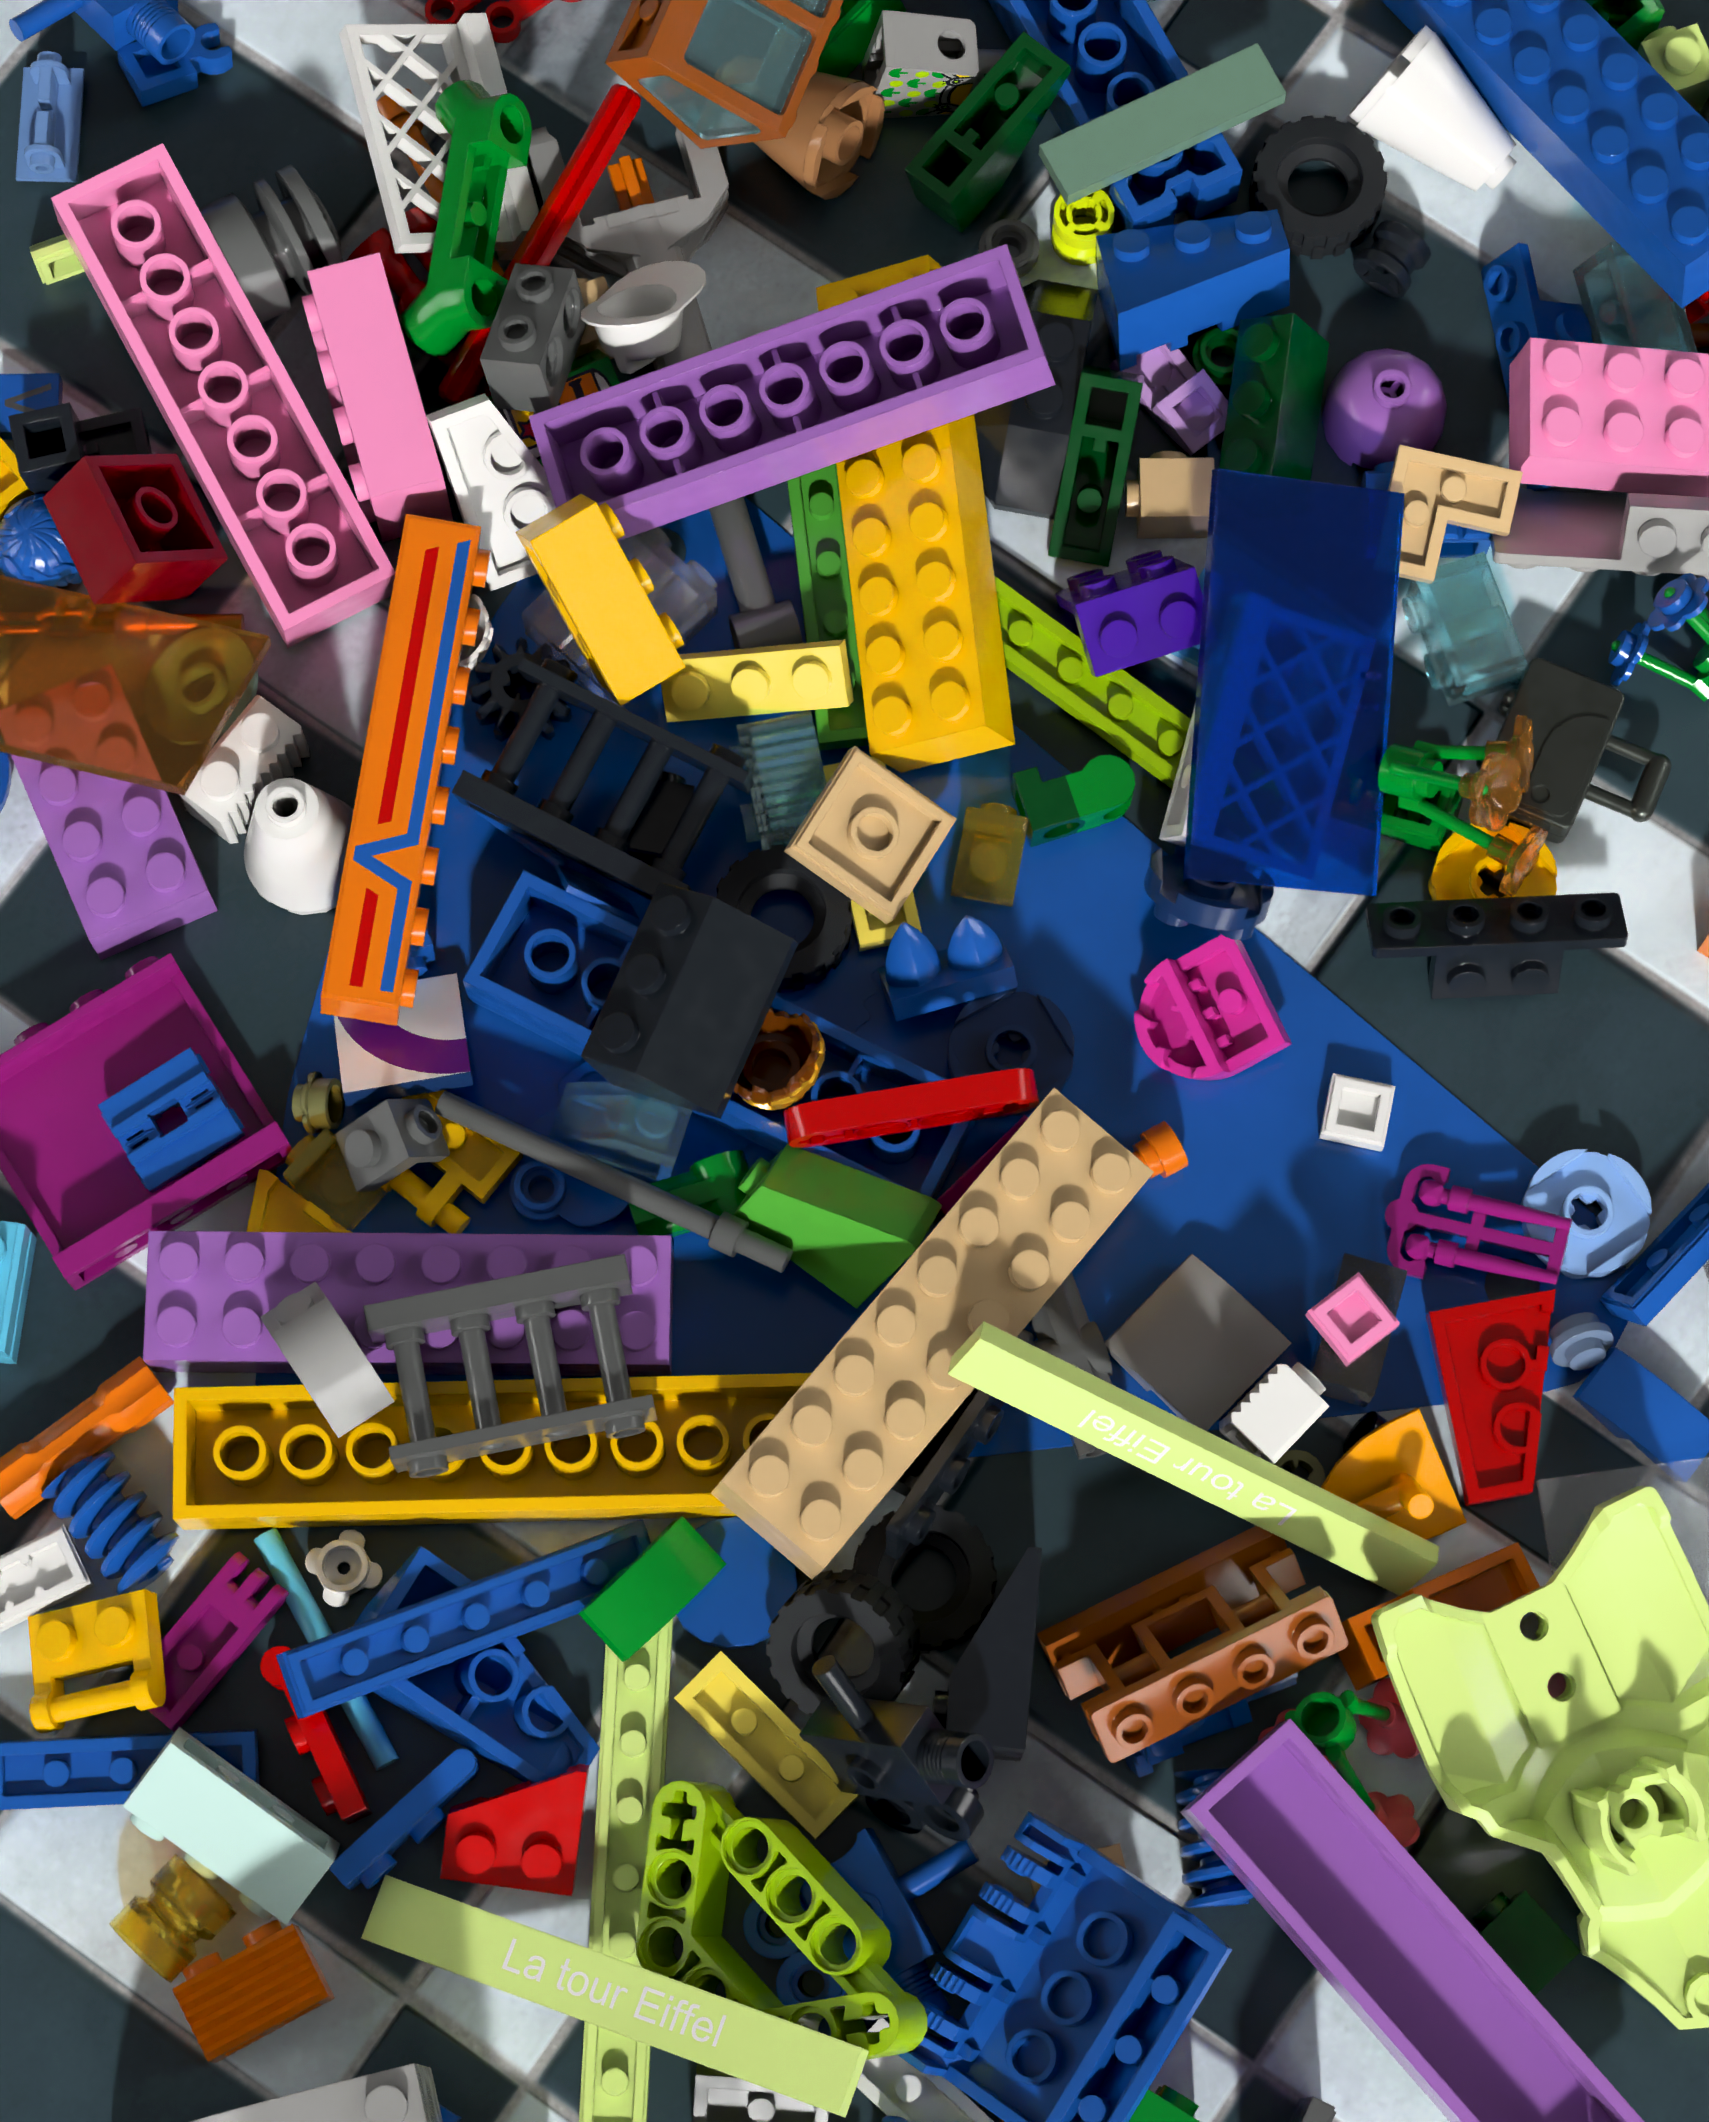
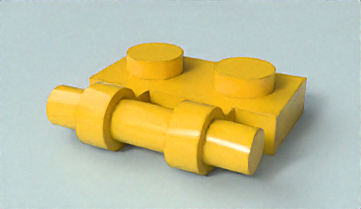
M445 1090L402 1097L401 1099H427L430 1101L435 1112L437 1102ZM437 1115L442 1124V1133L448 1145L450 1155L440 1162L430 1163L445 1175L432 1188L415 1173L407 1169L381 1186V1188L386 1192L393 1189L417 1208L416 1216L430 1227L438 1224L448 1233L461 1234L471 1218L453 1204L458 1195L465 1189L478 1201L485 1204L523 1158V1154Z

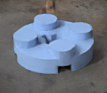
M1572 1149L1552 1157L1538 1169L1530 1180L1520 1204L1570 1219L1575 1212L1574 1206L1571 1203L1575 1199L1579 1198L1585 1205L1591 1204L1594 1201L1600 1205L1602 1211L1596 1217L1597 1224L1600 1227L1590 1230L1585 1224L1577 1226L1572 1221L1569 1230V1240L1560 1270L1564 1276L1571 1279L1600 1278L1617 1272L1639 1253L1648 1235L1647 1232L1650 1227L1649 1215L1652 1213L1649 1190L1642 1177L1628 1162L1610 1153L1605 1156L1598 1152H1586L1588 1149ZM1522 1222L1524 1236L1553 1243L1556 1228ZM1535 1254L1544 1264H1548L1549 1257Z

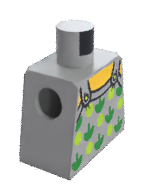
M882 10L862 61V76L864 82L878 89L874 94L883 98L885 105L884 118L952 115L972 92L974 87L978 85L1004 55L1006 50L978 49L976 25L970 19Z

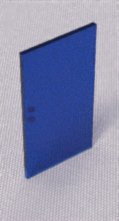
M1226 469L1212 470L1183 879L1376 896L1383 792L1380 791L1378 786V773L1382 758L1387 750L1405 493Z

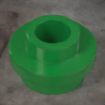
M1219 328L1211 329L1199 337L1193 348V368L1197 373L1204 369L1218 388L1231 387L1238 331L1233 328L1223 332ZM1217 353H1225L1232 358L1233 364L1228 367H1220L1213 363L1211 357Z

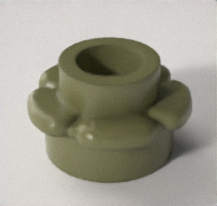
M313 1071L307 1076V1083L296 1085L292 1096L293 1116L297 1122L303 1123L305 1130L309 1134L321 1133L323 1129H337L343 1118L345 1104L340 1080L337 1078H323L321 1072Z

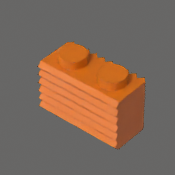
M278 1919L273 1920L251 1931L242 1938L247 1949L222 1961L219 1953L215 1952L197 1960L182 1970L186 1982L174 1987L172 1990L208 2062L216 2063L223 2060L227 2056L234 2054L238 2050L247 2047L251 2043L258 2041L262 2037L271 2034L275 2030L282 2028L286 2024L295 2021L335 1998L299 1926L291 1924L282 1929Z

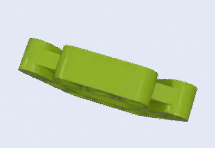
M681 1780L672 1781L661 1788L655 1797L652 1807L636 1937V1955L642 1968L715 1994L716 1986L721 1980L725 1986L727 1999L817 2032L821 2020L825 2018L831 2030V2037L868 2050L869 2053L866 2060L904 2054L914 2050L923 2041L927 2032L928 2019L924 2006L917 1997L904 1992L882 1968L888 1960L892 1943L889 1930L877 1914L797 1827L789 1821L782 1819L744 1817L735 1807L731 1794L723 1786L715 1783ZM693 1806H696L697 1811L695 1818L692 1817ZM762 1834L765 1835L768 1842V1853L763 1863L758 1859L756 1851L757 1842ZM687 1841H694L693 1849H686ZM687 1865L691 1872V1885L685 1893L681 1886V1875ZM729 1872L812 1964L823 1973L830 1974L848 1995L787 2006L782 2004L722 1937ZM805 1881L810 1885L812 1892L811 1904L806 1911L802 1908L799 1898L800 1889ZM848 1929L852 1930L856 1939L855 1953L850 1960L845 1955L843 1949V1940ZM679 1933L683 1940V1952L681 1958L677 1961L673 1953V1942L675 1936ZM889 2017L888 2028H884L880 2032H866L864 2020Z

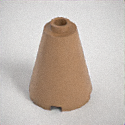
M740 55L730 62L723 63L713 78L730 88L757 85L767 60ZM816 71L808 83L797 109L796 120L788 130L786 137L753 143L811 194L817 195L824 200L836 198L850 188L859 177L849 172L859 156L870 159L876 148L883 127L884 101L883 98L874 94L878 89L867 82Z

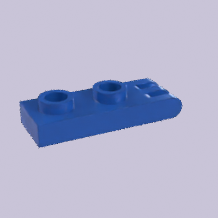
M467 1749L455 1750L335 1859L329 1867L330 1871L351 1891L360 1883L367 1890L375 1886L397 1865L398 1862L391 1855L410 1837L417 1844L421 1843L447 1819V1815L441 1809L478 1776L480 1772L478 1759Z

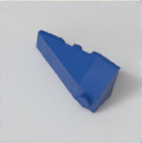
M417 1547L366 1605L353 1626L473 1581L424 1547ZM516 1637L373 1691L386 1701L523 1782L530 1781L533 1784L566 1773L569 1767L578 1764L590 1765L600 1749L554 1686L547 1685L523 1653L526 1649Z

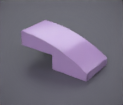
M1166 344L1137 355V365L1122 371L1145 376L1140 405L1164 432L1190 456L1225 430L1228 400L1206 371L1202 369L1197 373L1179 349L1170 351ZM1115 359L1109 367L1111 370L1119 371L1117 360Z

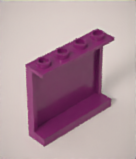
M171 953L161 959H158L157 956H151L139 961L127 970L124 975L126 980L106 992H103L102 989H96L84 994L69 1007L71 1013L51 1025L42 1022L29 1027L15 1038V1046L0 1055V1170L53 1255L52 1259L63 1277L75 1291L147 1248L149 1231H175L257 1181L259 1169L271 1172L296 1156L277 1122L272 1118ZM191 1047L196 1054L201 1055L211 1071L209 1075L212 1076L230 1108H233L245 1127L242 1129L245 1136L205 1160L206 1164L199 1168H192L161 1189L151 1193L148 1189H145L134 1170L135 1167L130 1163L118 1139L110 1131L97 1105ZM181 1106L177 1108L172 1107L162 1114L163 1117L156 1120L164 1135L188 1121Z

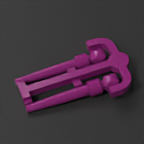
M1423 1164L1412 1169L1404 1179L1400 1198L1392 1201L1386 1208L1385 1219L1391 1228L1387 1254L1393 1267L1403 1275L1424 1280L1427 1268L1425 1260L1432 1258L1434 1259V1264L1454 1268L1456 1264L1495 1274L1557 1284L1569 1240V1230L1572 1224V1219L1504 1200L1473 1194V1189L1453 1185L1451 1189L1444 1188L1443 1186L1449 1181L1451 1169L1434 1164ZM1424 1181L1419 1190V1197L1423 1204L1433 1207L1445 1204L1448 1205V1210L1463 1214L1473 1211L1471 1224L1420 1213L1413 1203L1418 1185ZM1491 1215L1509 1220L1554 1227L1556 1232L1553 1243L1484 1227L1486 1217ZM1416 1227L1467 1238L1465 1248H1459V1243L1439 1239L1438 1243L1430 1242L1425 1235L1411 1234L1406 1241L1405 1250L1408 1256L1415 1260L1407 1261L1401 1254L1405 1234L1413 1231ZM1480 1241L1549 1257L1547 1268L1545 1270L1478 1252Z

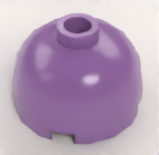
M1382 348L1365 351L1344 364L1328 387L1321 419L1326 441L1340 460L1350 466L1354 462L1362 468L1374 471L1376 465L1395 460L1399 445L1433 452L1443 433L1447 403L1442 382L1429 364L1410 352Z

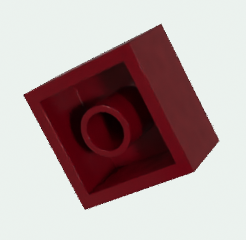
M177 453L83 456L43 497L45 505L94 605L186 599L228 559Z

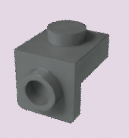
M386 1099L335 1134L357 1192L375 1191L416 1163L440 1162L450 1155L448 1145L442 1133L441 1121L427 1099Z

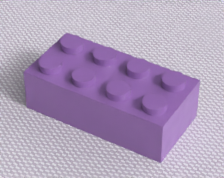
M113 668L0 714V731L87 937L101 960L218 911Z

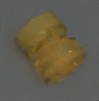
M176 1853L150 1879L152 1893L148 1897L135 1895L109 1922V1925L121 1939L153 1970L170 1983L197 1956L195 1943L199 1939L212 1941L237 1914L232 1905L203 1876Z

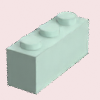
M180 1727L133 1787L123 1804V1807L132 1813L130 1816L131 1822L142 1833L157 1841H162L164 1837L186 1852L184 1858L196 1872L210 1880H217L218 1877H221L240 1891L238 1895L240 1901L254 1914L268 1920L275 1916L284 1924L289 1922L332 1865L340 1846L339 1842Z

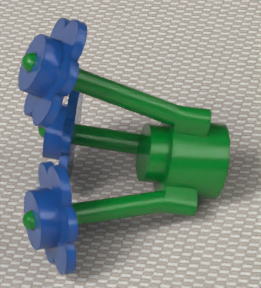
M1687 573L1678 579L1668 582L1661 588L1653 602L1655 609L1649 615L1648 620L1643 623H1636L1631 632L1626 629L1623 630L1616 641L1612 643L1608 663L1616 667L1611 675L1610 684L1617 687L1622 681H1627L1635 665L1639 664L1690 689L1703 702L1709 699V610L1706 607L1708 598L1705 595L1709 590V579L1705 577L1697 578L1696 575ZM1687 621L1707 643L1693 660V666L1698 670V674L1694 676L1646 653L1645 650L1649 642V637L1647 636L1651 629L1653 631H1660L1666 628L1668 631L1673 632L1678 630Z

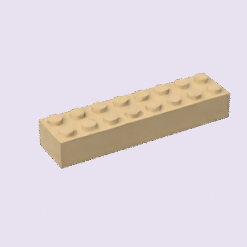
M1053 1088L713 1489L711 1494L809 1578L813 1579L829 1564L975 1388L948 1375L951 1357L983 1321L1018 1337L1154 1171L1057 1089Z

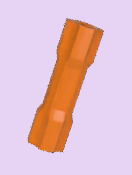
M141 1356L100 1384L96 1393L29 1442L18 1444L0 1458V1504L10 1517L12 1516L16 1520L44 1499L41 1496L42 1492L65 1470L86 1457L99 1455L124 1435L136 1432L174 1404L171 1396Z

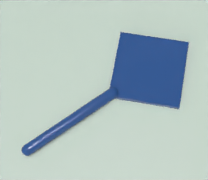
M474 810L476 814L553 866L565 891L637 925L640 919L626 895L567 867V861L549 848Z

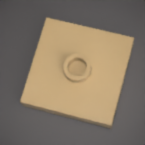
M853 746L841 760L784 852L882 922L888 924L899 913L957 818L858 747Z

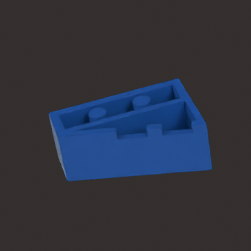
M1277 209L1262 212L1250 211L1241 215L1200 221L1188 220L1180 224L1139 230L1127 229L1118 233L1096 236L1098 296L1119 371L1137 365V355L1166 344L1170 351L1187 346L1188 335L1217 324V327L1223 332L1238 326L1241 319L1261 317L1290 305V247Z

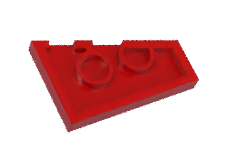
M1556 1289L1431 1311L1426 1315L1465 1506L1528 1495L1533 1492L1542 1418L1540 1410L1544 1374L1547 1371L1550 1321L1551 1313L1554 1311Z

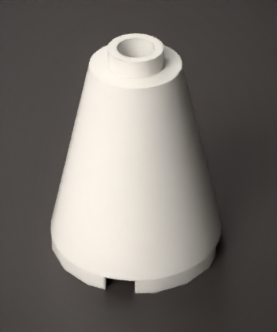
M1427 25L1412 38L1346 117V120L1356 125L1358 130L1367 133L1371 137L1474 191H1477L1484 183L1493 190L1517 162L1509 155L1516 143L1436 32L1432 31Z
M281 778L266 785L256 799L244 845L245 868L250 881L259 895L268 902L299 915L323 913L335 908L338 901L353 809L340 799L295 778Z

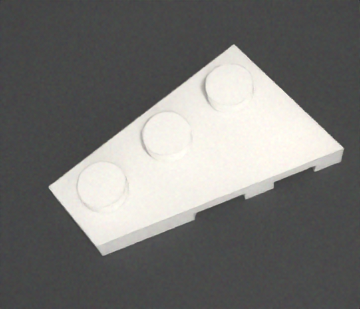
M485 393L426 415L464 524L481 526L479 549L491 550L486 585L489 590L493 591L538 574L515 532L556 508L542 465Z

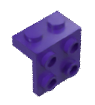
M1155 550L1127 559L1125 561L1127 569L1114 574L1104 575L1102 569H1094L1066 579L1069 588L1056 592L1055 596L1058 606L1074 614L1091 675L1094 677L1102 676L1215 640L1194 566L1178 560L1172 555L1163 557L1161 550Z

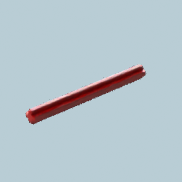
M621 84L611 86L502 277L509 281L515 263L540 266L550 265L640 108L641 97L635 91ZM491 327L470 331L439 385V396L447 403L454 405L473 398L482 384L485 374L480 357Z

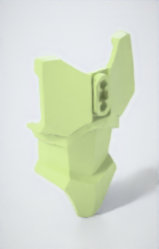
M1636 1486L1595 1506L1589 1521L1570 1552L1545 1585L1487 1612L1458 1608L1413 1593L1376 1610L1371 1616V1623L1410 1731L1428 1774L1447 1808L1475 1819L1489 1836L1541 1852L1556 1871L1581 1910L1577 1916V1926L1582 1955L1594 1959L1625 1981L1656 2007L1677 2029L1709 2027V1606L1671 1527V1515L1659 1493L1650 1486ZM1528 1612L1535 1614L1539 1623L1535 1633L1537 1639L1534 1640L1523 1636L1520 1629L1521 1619ZM1559 1672L1565 1678L1566 1687L1560 1696L1551 1697L1547 1688L1548 1681L1552 1675Z

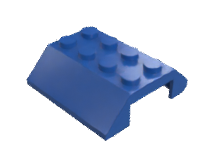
M1028 1811L1013 1836L1029 1849L1049 1859V1862L1045 1865L1011 1845H1007L1000 1858L1009 1869L1022 1877H1029L1041 1884V1887L1032 1902L1028 1904L999 1884H993L988 1881L984 1883L978 1895L993 1907L1014 1918V1920L1010 1923L984 1907L972 1903L942 1953L959 1967L977 1976V1981L938 1961L929 1974L942 1989L951 1994L956 1993L958 1996L969 2001L970 2004L961 2019L958 2020L943 2012L933 2003L918 1999L924 2006L927 2014V2027L943 2037L939 2039L926 2032L923 2041L914 2050L898 2054V2056L922 2073L945 2078L1004 2122H1129L1233 1949L1199 1918L1112 1859L1051 1822Z

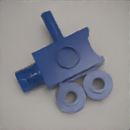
M43 0L9 20L12 33L19 41L23 42L71 13L76 12L115 51L137 40L163 65L173 64L182 59L191 49L195 40L194 28L179 14L178 0Z
M865 1828L856 1833L857 1840L853 1847L831 1865L877 1914L890 1932L892 1943L890 1956L882 1968L904 1992H908L923 2001L927 2000L939 2007L943 2012H946L951 2007L941 1990L938 1991L940 1987L935 1985L936 1981L930 1977L931 1971L927 1969L928 1966L925 1962L942 1950L916 1906L914 1899L980 1861L969 1840L959 1841L899 1876L874 1829ZM807 1881L802 1885L800 1889L802 1895L799 1896L800 1904L804 1911L808 1909L812 1899L811 1887ZM754 1899L744 1915V1935L750 1947L759 1955L770 1959L787 1958L781 1965L776 1978L777 1995L782 2004L787 2006L844 1996L845 1991L834 1978L815 1967L787 1935L778 1937L773 1934L769 1926L771 1917ZM851 1929L847 1930L843 1940L844 1953L849 1960L856 1949V1939ZM809 1970L819 1972L824 1979V1989L818 1996H811L803 1989L802 1979Z

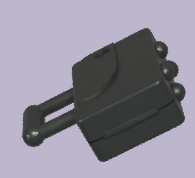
M1534 658L1529 662L1518 689H1510L1503 695V700L1499 704V711L1505 717L1495 744L1485 745L1488 747L1510 748L1513 756L1509 760H1476V766L1482 772L1479 782H1484L1488 785V792L1485 795L1473 793L1471 806L1474 810L1485 814L1484 819L1493 823L1508 826L1509 822L1518 824L1534 832L1543 841L1546 839L1553 843H1561L1565 840L1573 826L1584 799L1628 816L1636 822L1649 820L1654 813L1672 765L1670 759L1664 754L1655 753L1611 735L1625 700L1624 694L1620 690L1545 659ZM1604 749L1645 765L1631 800L1590 784Z

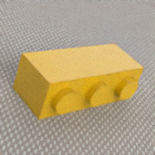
M579 494L515 532L607 697L622 706L686 668L676 650L684 645L683 639L666 612L657 615L647 596L654 591L652 581L637 558L634 557L629 561L627 560L617 541L625 536L623 528L606 502L598 506L594 500Z

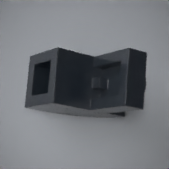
M70 402L8 416L19 474L28 489L35 494H47L83 456L152 454L145 416L140 407L79 421Z

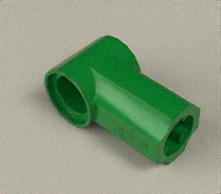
M727 1151L694 1163L690 1166L689 1172L650 1184L719 1216L724 1211L733 1215L746 1195L738 1189V1185L748 1172L749 1166L744 1151ZM629 1203L638 1235H670L675 1237L691 1232Z

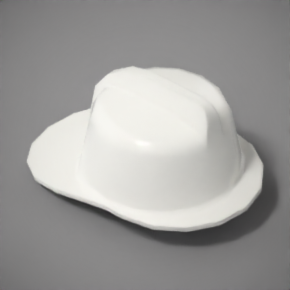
M664 261L644 266L625 275L597 301L585 307L581 311V320L588 325L595 326L602 349L610 357L615 358L621 373L632 374L653 362L657 357L665 355L679 346L683 310L705 286L706 272L698 264L687 261Z

